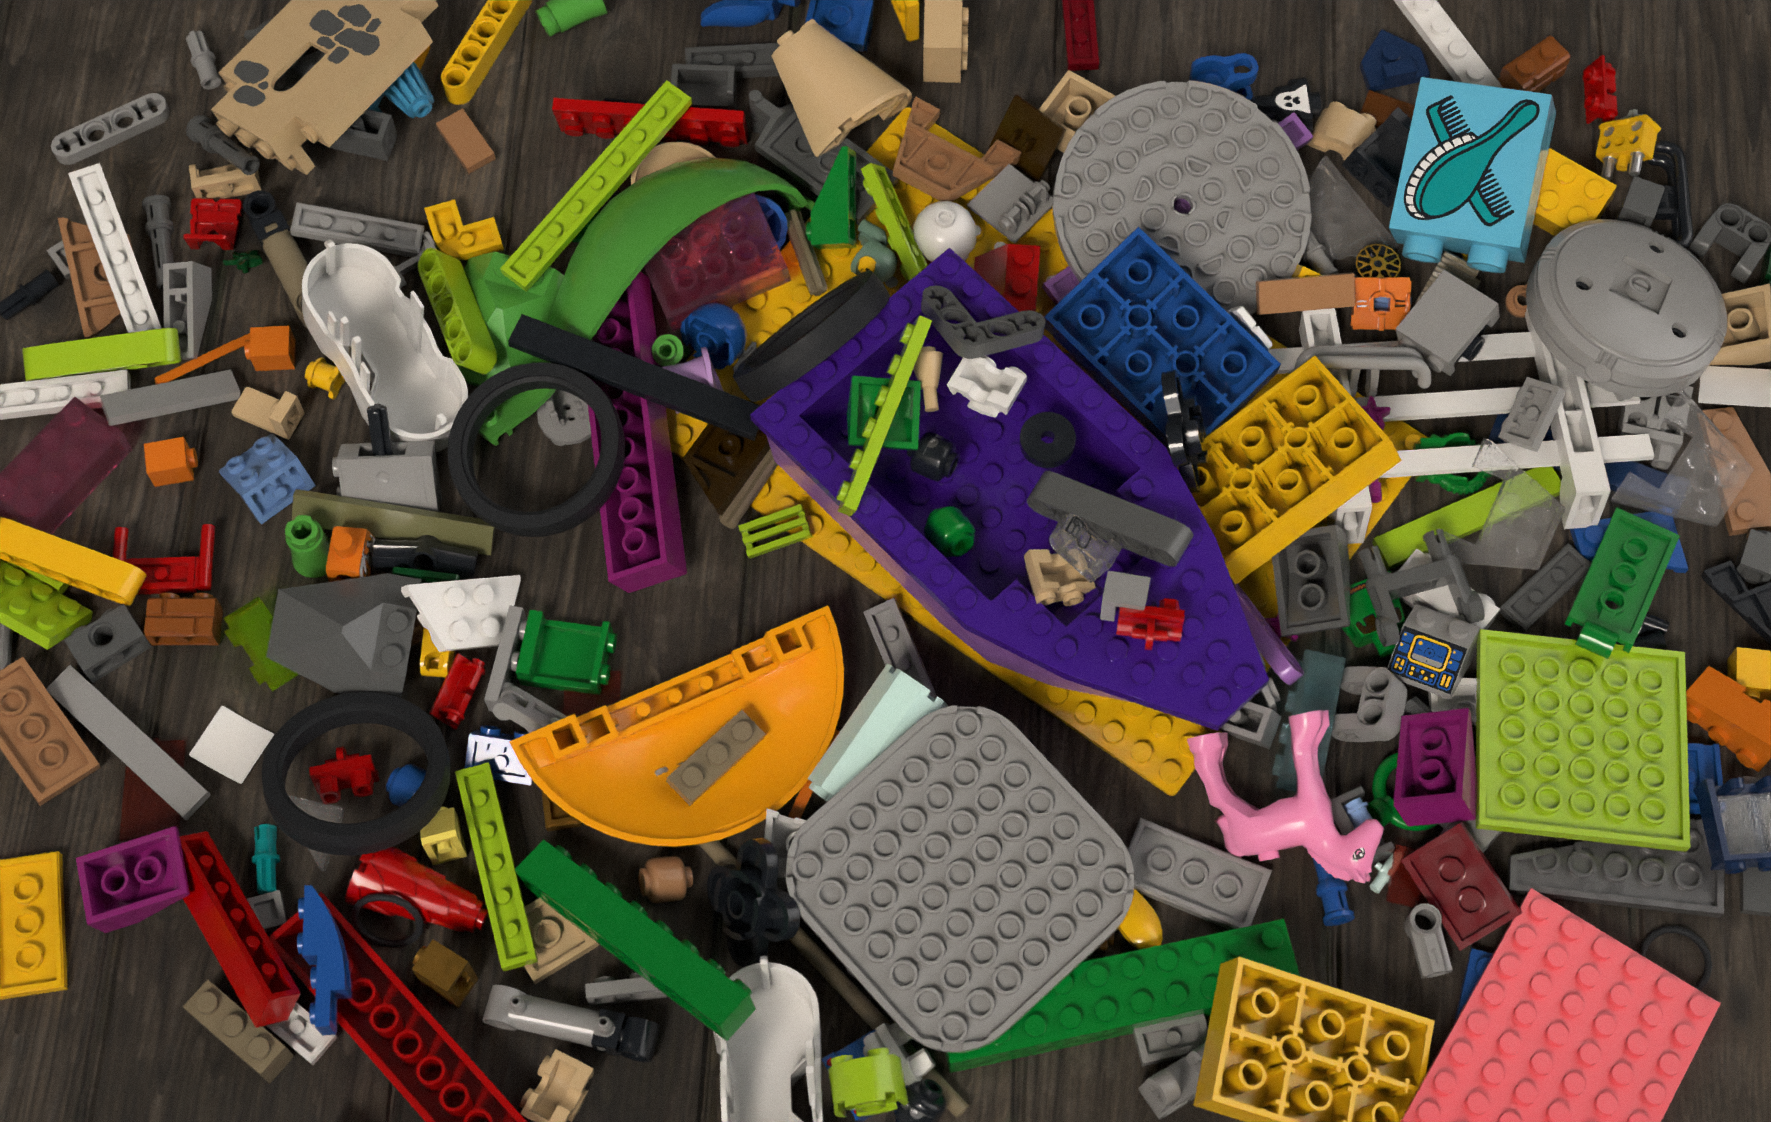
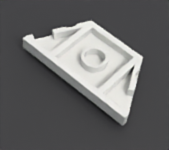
M520 575L411 584L401 587V592L405 598H411L420 612L416 616L422 626L429 631L431 640L439 652L499 646L509 606L515 605L521 577Z

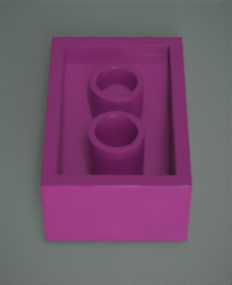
M1469 708L1401 716L1393 805L1408 827L1476 820L1477 775L1472 719Z
M176 826L76 858L87 925L104 933L139 923L190 895L179 831Z

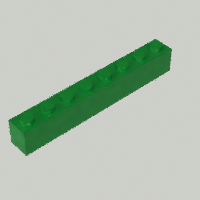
M543 839L514 869L526 889L725 1041H728L756 1010L750 996L752 991L743 981L738 978L734 981L725 976V970L713 959L705 961L699 956V951L692 943L686 939H683L681 942L672 936V930L661 920L653 922L647 917L648 914L641 905L633 900L630 903L621 898V892L610 882L601 883L596 879V873L584 863H581L580 866L572 861L573 858L570 853L562 846L557 844L553 847Z

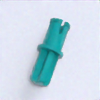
M261 824L259 827L256 826L254 828L255 855L252 856V863L257 867V892L260 895L276 891V864L280 862L276 843L277 827L272 824Z

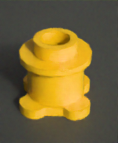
M322 357L318 358L315 362L311 361L306 368L305 379H307L308 387L312 389L318 387L329 392L328 398L336 399L340 388L345 383V379L338 368L326 363V360Z

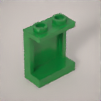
M529 610L516 668V675L520 685L600 696L602 686L609 683L611 666L607 662L609 653H615L617 633H613L609 621H603L602 627L548 620L545 619L543 611Z

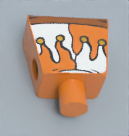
M341 526L333 528L326 562V574L329 582L344 580L348 576L352 579L372 576L373 544L376 538L367 529Z

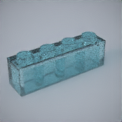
M1305 649L1302 659H1296L1303 669L1304 675L1297 680L1295 692H1288L1284 711L1290 712V716L1312 711L1328 710L1330 725L1318 746L1317 754L1320 775L1323 780L1346 658ZM1282 722L1278 742L1283 743L1284 748L1282 755L1276 754L1272 775L1278 776L1277 788L1297 792V776L1291 749L1289 722Z

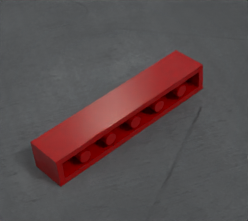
M208 831L179 836L190 895L183 898L255 1028L288 1020L301 993Z

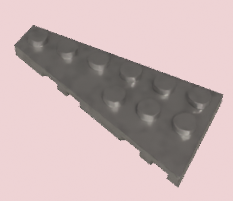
M1721 813L1725 830V813ZM1690 819L1691 847L1686 852L1580 841L1569 846L1554 849L1550 847L1511 855L1508 859L1507 890L1510 894L1526 895L1530 888L1545 897L1717 918H1721L1724 915V870L1711 871L1710 869L1712 863L1702 819Z

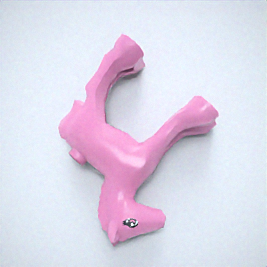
M1328 710L1312 711L1288 717L1291 729L1292 756L1297 776V792L1294 797L1279 799L1262 809L1256 808L1236 795L1226 779L1223 760L1229 745L1228 732L1211 733L1187 739L1190 751L1194 756L1195 769L1205 785L1210 805L1220 809L1223 815L1217 817L1215 822L1223 833L1225 848L1230 854L1240 858L1244 855H1258L1260 862L1280 858L1279 850L1304 846L1311 857L1318 864H1321V867L1334 878L1346 881L1354 879L1356 882L1363 884L1366 881L1370 882L1371 877L1369 873L1372 872L1371 865L1382 838L1384 827L1377 819H1367L1347 835H1340L1334 825L1332 802L1320 775L1317 756L1318 746L1330 725Z

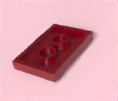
M1460 822L1401 860L1428 903L1439 910L1443 926L1460 951L1522 913L1463 822Z

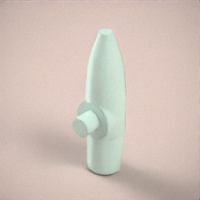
M1404 847L1394 851L1384 864H1381L1379 861L1375 864L1374 867L1379 871L1370 884L1372 891L1380 893L1385 884L1390 881L1403 859Z

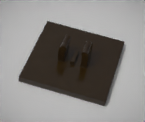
M1014 95L989 148L998 139L1021 151L1020 161L1014 166L1036 182H1040L1066 129L1020 96Z

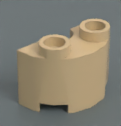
M1331 102L1328 108L1322 110L1321 116L1317 119L1311 133L1314 137L1306 145L1323 152L1328 150L1336 151L1341 154L1343 160H1346L1357 146H1360L1376 131V120L1370 114H1360L1346 108L1340 102Z
M1028 550L1024 555L1025 568L1037 604L1041 602L1044 606H1047L1054 602L1063 601L1064 606L1076 605L1084 600L1083 594L1096 588L1084 550H1064L1056 554H1050L1049 550Z
M555 1049L551 1057L547 1055L539 1067L537 1074L542 1079L535 1090L529 1088L520 1103V1108L523 1109L520 1114L534 1122H567V1120L572 1122L587 1096L588 1090L584 1088L589 1079L594 1075V1068Z

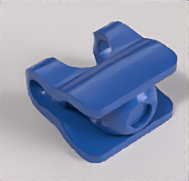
M1246 53L1227 57L1205 56L1192 62L1189 80L1217 85L1235 93H1240L1248 100H1251L1253 92L1250 85L1256 80L1259 67L1256 59ZM1238 66H1246L1250 72L1235 73L1234 69Z

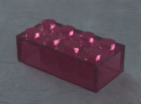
M74 397L0 473V514L7 519L52 535L133 448L122 431L114 425L109 426L106 419L77 397Z

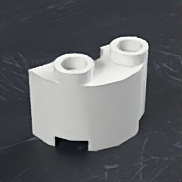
M987 356L974 359L962 358L947 386L953 395L958 392L969 399L970 402L967 407L983 415L997 417L999 412L1007 415L1025 385L1027 375L1022 370L1012 366L1009 368L1005 367L1004 370L997 369L996 363Z

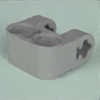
M1357 666L1344 668L1340 683L1341 689L1351 694L1361 695L1357 714L1334 715L1330 731L1331 736L1346 742L1388 741L1394 738L1400 731L1401 716L1404 714L1407 699L1406 686L1384 667Z
M1205 1043L1172 1065L1146 1079L1138 1088L1159 1120L1195 1099Z

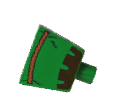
M1368 579L1350 585V626L1343 627L1342 629L1355 647L1360 648L1374 643L1380 657H1387L1393 654L1396 644L1384 647L1379 640L1375 625L1376 614L1365 587ZM1398 598L1392 600L1399 619L1397 626L1400 632L1405 619Z

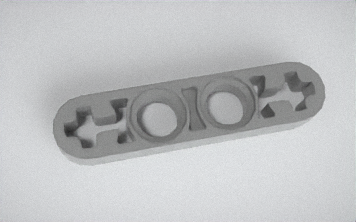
M158 93L144 95L57 135L51 143L52 152L60 163L64 165L75 164L164 123L170 115L168 104L165 98ZM156 106L158 111L152 113L150 108ZM138 112L141 113L143 119H139L137 115ZM124 117L133 118L130 126L126 128L117 126L120 119ZM93 131H104V136L100 140L91 141L88 139ZM82 138L85 145L81 146L78 139ZM69 145L71 151L65 153L63 147Z

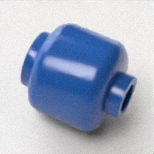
M411 763L404 765L402 768H396L391 773L386 784L390 802L398 807L406 803L419 789L427 770Z

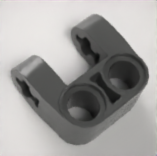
M1726 203L1721 205L1707 220L1688 251L1703 259L1714 242L1741 257L1730 276L1745 284L1771 242V226L1738 205Z

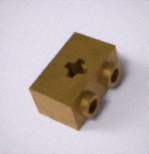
M432 939L428 946L424 945L421 947L413 959L414 966L412 970L423 987L456 1008L461 1006L478 981L477 975L467 960Z

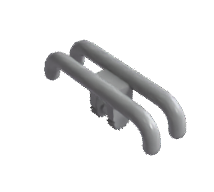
M1314 346L1300 354L1294 367L1295 371L1313 356H1316L1327 369H1347L1352 397L1357 392L1361 369H1367L1365 383L1367 397H1375L1377 394L1380 370H1412V375L1418 378L1419 387L1425 389L1431 384V370L1425 363L1421 353L1413 348L1404 346Z

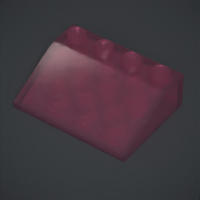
M754 192L733 199L700 216L673 236L644 266L672 331L680 329L681 323L701 305L716 302L731 307L792 281L787 265Z

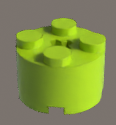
M889 1048L871 1049L867 1051V1057L853 1059L852 1055H841L831 1059L832 1066L828 1069L835 1116L847 1117L846 1110H856L857 1117L870 1116L896 1110L897 1101L904 1106L908 1104L901 1058L895 1054H889Z

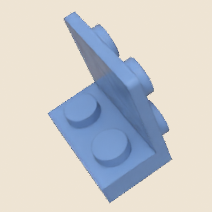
M274 434L258 439L253 444V447L240 456L231 458L219 470L221 476L241 496L260 524H263L293 502V494L296 489L309 491L316 486L297 456Z

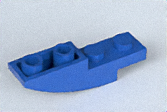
M304 885V897H300L298 900L299 918L303 919V932H299L297 935V950L309 965H316V967L311 968L310 973L311 987L316 989V1000L310 1003L309 1008L310 1023L315 1025V1028L321 1035H336L337 999L352 998L349 959L344 940L330 910L312 885Z

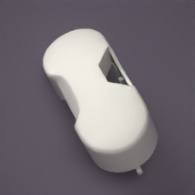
M331 239L324 242L326 249L311 260L302 279V313L305 324L321 352L335 363L349 385L361 415L368 426L367 408L379 403L387 407L391 442L435 440L436 453L448 447L450 431L455 417L468 398V389L464 376L453 359L444 357L438 349L432 331L423 318L424 306L414 291L411 292L410 299L404 296L401 291L400 276L389 260L375 249L353 243L335 245ZM370 381H371V383H372L373 385H372V388H371V391H370V395H369Z
M760 956V963L744 967L729 977L732 981L736 978L740 979L751 989L752 994L750 996L756 1010L728 1041H725L713 1032L717 1053L720 1055L722 1122H803L792 1111V1086L805 1073L809 1105L812 1106L813 1122H823L821 1027L816 994L810 983L799 972L782 964L768 963V956Z

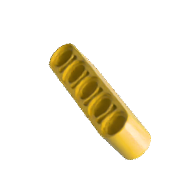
M487 0L442 71L441 80L449 102L462 105L472 99L533 0Z
M0 518L1 560L126 606L132 605L147 577L144 571L132 564L16 521Z

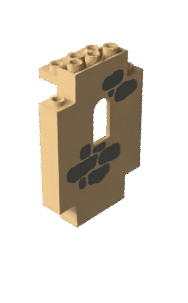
M291 0L219 72L226 83L224 88L228 93L211 109L219 120L216 123L217 126L227 136L235 135L246 147L256 148L265 158L272 160L275 158L292 171L295 168L307 175L315 165L301 145L308 139L312 143L318 141L330 147L433 42L422 22L439 5L436 0ZM311 46L326 53L292 88L280 92L274 90L276 81Z

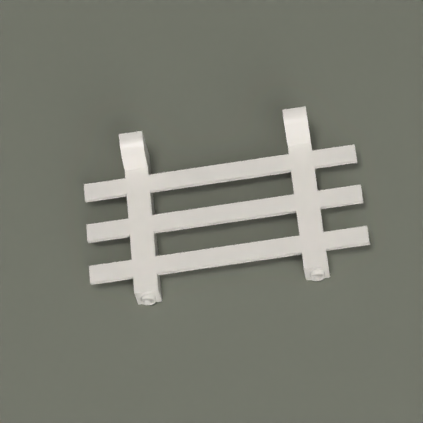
M1335 308L1302 311L1299 326L1302 347L1269 349L1268 352L1281 363L1277 374H1286L1294 371L1297 358L1310 347L1399 346V342L1342 344ZM1526 309L1525 318L1529 332L1481 335L1485 339L1484 346L1472 361L1535 357L1540 381L1559 386L1566 391L1550 424L1554 440L1542 441L1538 452L1511 443L1397 451L1402 461L1379 478L1560 466L1562 474L1560 511L1563 528H1587L1591 525H1598L1611 491L1604 463L1653 460L1654 452L1649 434L1598 437L1591 408L1639 404L1640 397L1633 396L1629 400L1619 401L1613 392L1606 391L1590 382H1584V379L1574 375L1543 344L1533 327L1528 309ZM1462 357L1458 362H1465L1468 360ZM1328 369L1351 395L1347 370ZM1521 387L1376 396L1374 400L1377 407L1391 408L1390 414L1382 418L1384 422L1510 413L1516 401L1517 392ZM1369 397L1354 399L1360 406H1366ZM1369 487L1364 488L1327 516V526L1337 525L1346 532L1347 544L1364 543L1372 510Z

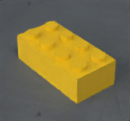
M1549 148L1533 224L1556 236L1564 229L1577 223L1598 220L1613 199L1617 185Z

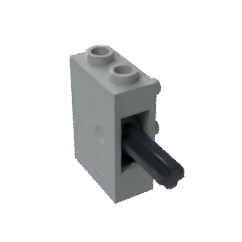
M379 403L369 406L367 408L371 443L341 444L338 456L333 457L334 477H339L340 487H337V496L439 512L442 503V493L435 440L391 442L387 407Z

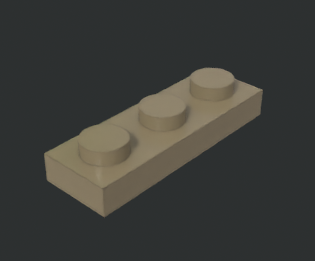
M741 710L667 777L666 782L691 806L762 741L766 734Z

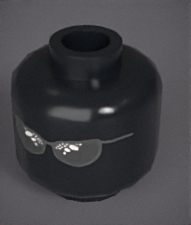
M926 432L918 439V450L907 451V456L911 458V470L936 482L941 481L945 477L950 478L960 459V454L956 452V444L933 432Z
M931 1079L921 1080L907 1086L908 1104L904 1106L897 1101V1109L893 1110L896 1122H938L947 1108V1101L942 1094L941 1086Z

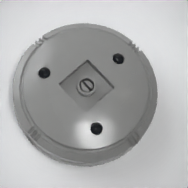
M1598 219L1577 223L1564 229L1546 246L1532 269L1527 282L1526 303L1533 327L1543 344L1574 375L1609 392L1635 397H1657L1683 390L1693 384L1703 374L1720 351L1726 336L1727 312L1725 303L1716 282L1707 269L1692 253L1673 239L1665 238L1664 234L1659 235L1658 231L1652 232L1651 228L1636 223L1613 219Z

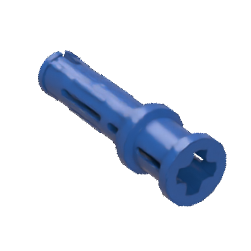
M1313 858L1319 882L1316 886L1317 897L1321 898L1325 912L1323 917L1324 925L1337 926L1352 921L1355 916L1354 912L1349 910L1345 892L1348 890L1346 882L1343 879L1334 878L1331 874H1328L1321 867V864H1318Z

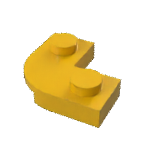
M455 199L424 208L434 242L441 252L459 260H469L472 257L504 250L494 217L463 226Z

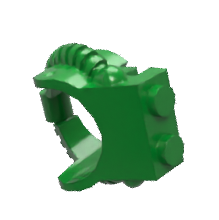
M1451 433L1448 436L1444 435L1442 437L1432 434L1429 438H1420L1417 443H1414L1413 450L1475 446L1479 444H1476L1474 439L1471 440L1467 433ZM1480 471L1470 481H1468L1467 477L1452 474L1415 476V481L1424 482L1425 479H1428L1431 484H1440L1439 486L1448 492L1458 493V495L1464 493V495L1479 490V487L1481 488L1483 483L1486 482V478L1492 476V471Z

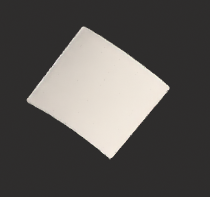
M221 706L189 755L211 769L242 784L274 736V733Z

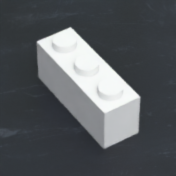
M1416 549L1398 571L1431 563V556ZM1448 585L1399 598L1411 608L1418 604L1466 622L1463 615L1459 616ZM1478 593L1483 603L1485 617L1483 621L1472 624L1481 627L1480 629L1487 630L1494 622L1500 609L1495 606V602L1489 596Z

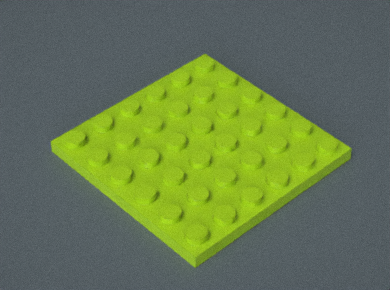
M1480 629L1477 639L1476 829L1686 852L1691 847L1685 652L1632 646L1628 653L1622 650L1624 645L1615 644L1609 658L1606 659L1575 645L1576 640Z

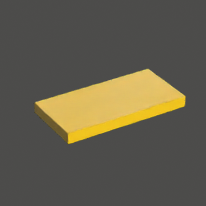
M56 851L0 860V1000L68 990L62 854Z

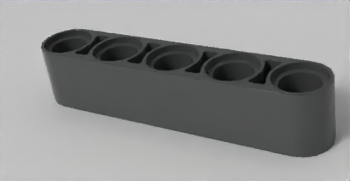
M1044 471L1026 500L1028 506L1042 516L1067 526L1073 517H1078L1086 525V528L1083 525V528L1079 531L1089 534L1087 532L1089 531L1094 537L1170 567L1177 566L1194 535L1187 526L1174 519L1052 471ZM1072 521V523L1070 524V527H1072V528L1075 527V524H1073V521Z

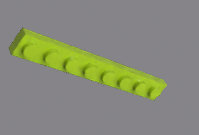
M666 80L500 268L502 274L527 292L693 104L692 98Z

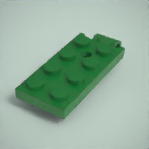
M1615 509L1564 623L1570 627L1573 622L1583 626L1575 645L1606 659L1609 658L1616 642L1624 645L1623 651L1630 652L1680 535L1622 509ZM1613 601L1617 605V609L1607 607L1605 602Z

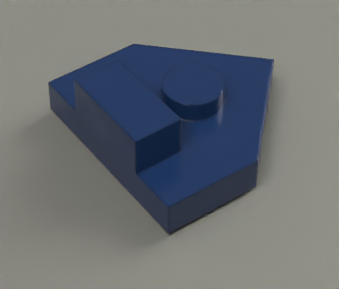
M1382 29L1360 63V70L1368 92L1369 90L1376 92L1418 83L1421 77H1430L1421 48Z

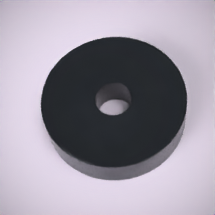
M1041 412L1031 416L1022 426L1020 449L1023 456L1033 465L1042 468L1058 467L1068 461L1074 452L1075 430L1070 421L1064 416L1054 412ZM1051 437L1054 441L1045 443L1042 441V438Z

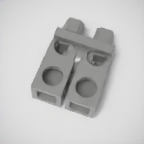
M1688 386L1676 392L1682 397L1670 394L1657 397H1640L1639 404L1621 406L1617 436L1649 434L1654 452L1651 466L1668 470L1673 458L1682 446L1694 387Z

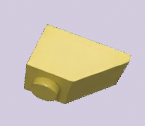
M441 806L434 818L420 830L422 846L433 865L467 857L459 817L454 807L448 809V807Z

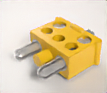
M1637 109L1629 110L1627 116L1619 120L1604 122L1599 125L1601 131L1595 156L1603 162L1601 177L1608 181L1612 180L1614 166H1616L1618 171L1623 172L1627 170L1630 163L1628 173L1631 176H1638L1642 161L1653 159L1657 134L1661 127L1647 114H1637Z

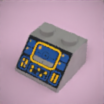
M1415 604L1403 624L1399 635V643L1394 648L1387 669L1401 682L1451 699L1475 656L1481 627Z

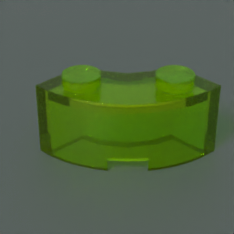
M259 596L224 617L225 622L229 626V629L224 631L235 649L240 645L243 647L254 664L248 669L259 685L266 682L273 692L299 675L266 658L273 616Z

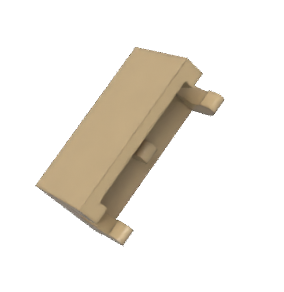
M196 164L189 165L191 187L196 198L217 201L261 190L258 170L252 175H246L233 164L199 171L196 168Z

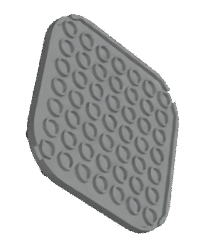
M957 705L938 709L920 719L800 827L792 840L787 854L786 883L789 895L796 901L799 914L908 1036L934 1050L962 1053L980 1049L1000 1038L1119 928L1132 902L1134 894V868L1130 854L1117 833L1011 721L999 713L984 707H957Z

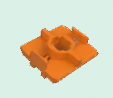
M1354 277L1355 306L1351 310L1352 330H1396V327L1410 312V277ZM1374 298H1388V308L1374 309Z

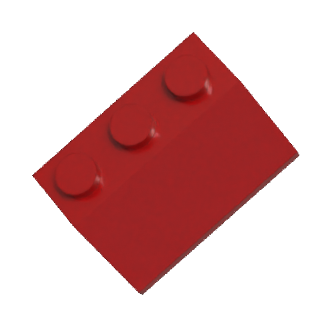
M1006 244L975 257L974 271L1019 312L1026 310L1036 312L1040 246Z

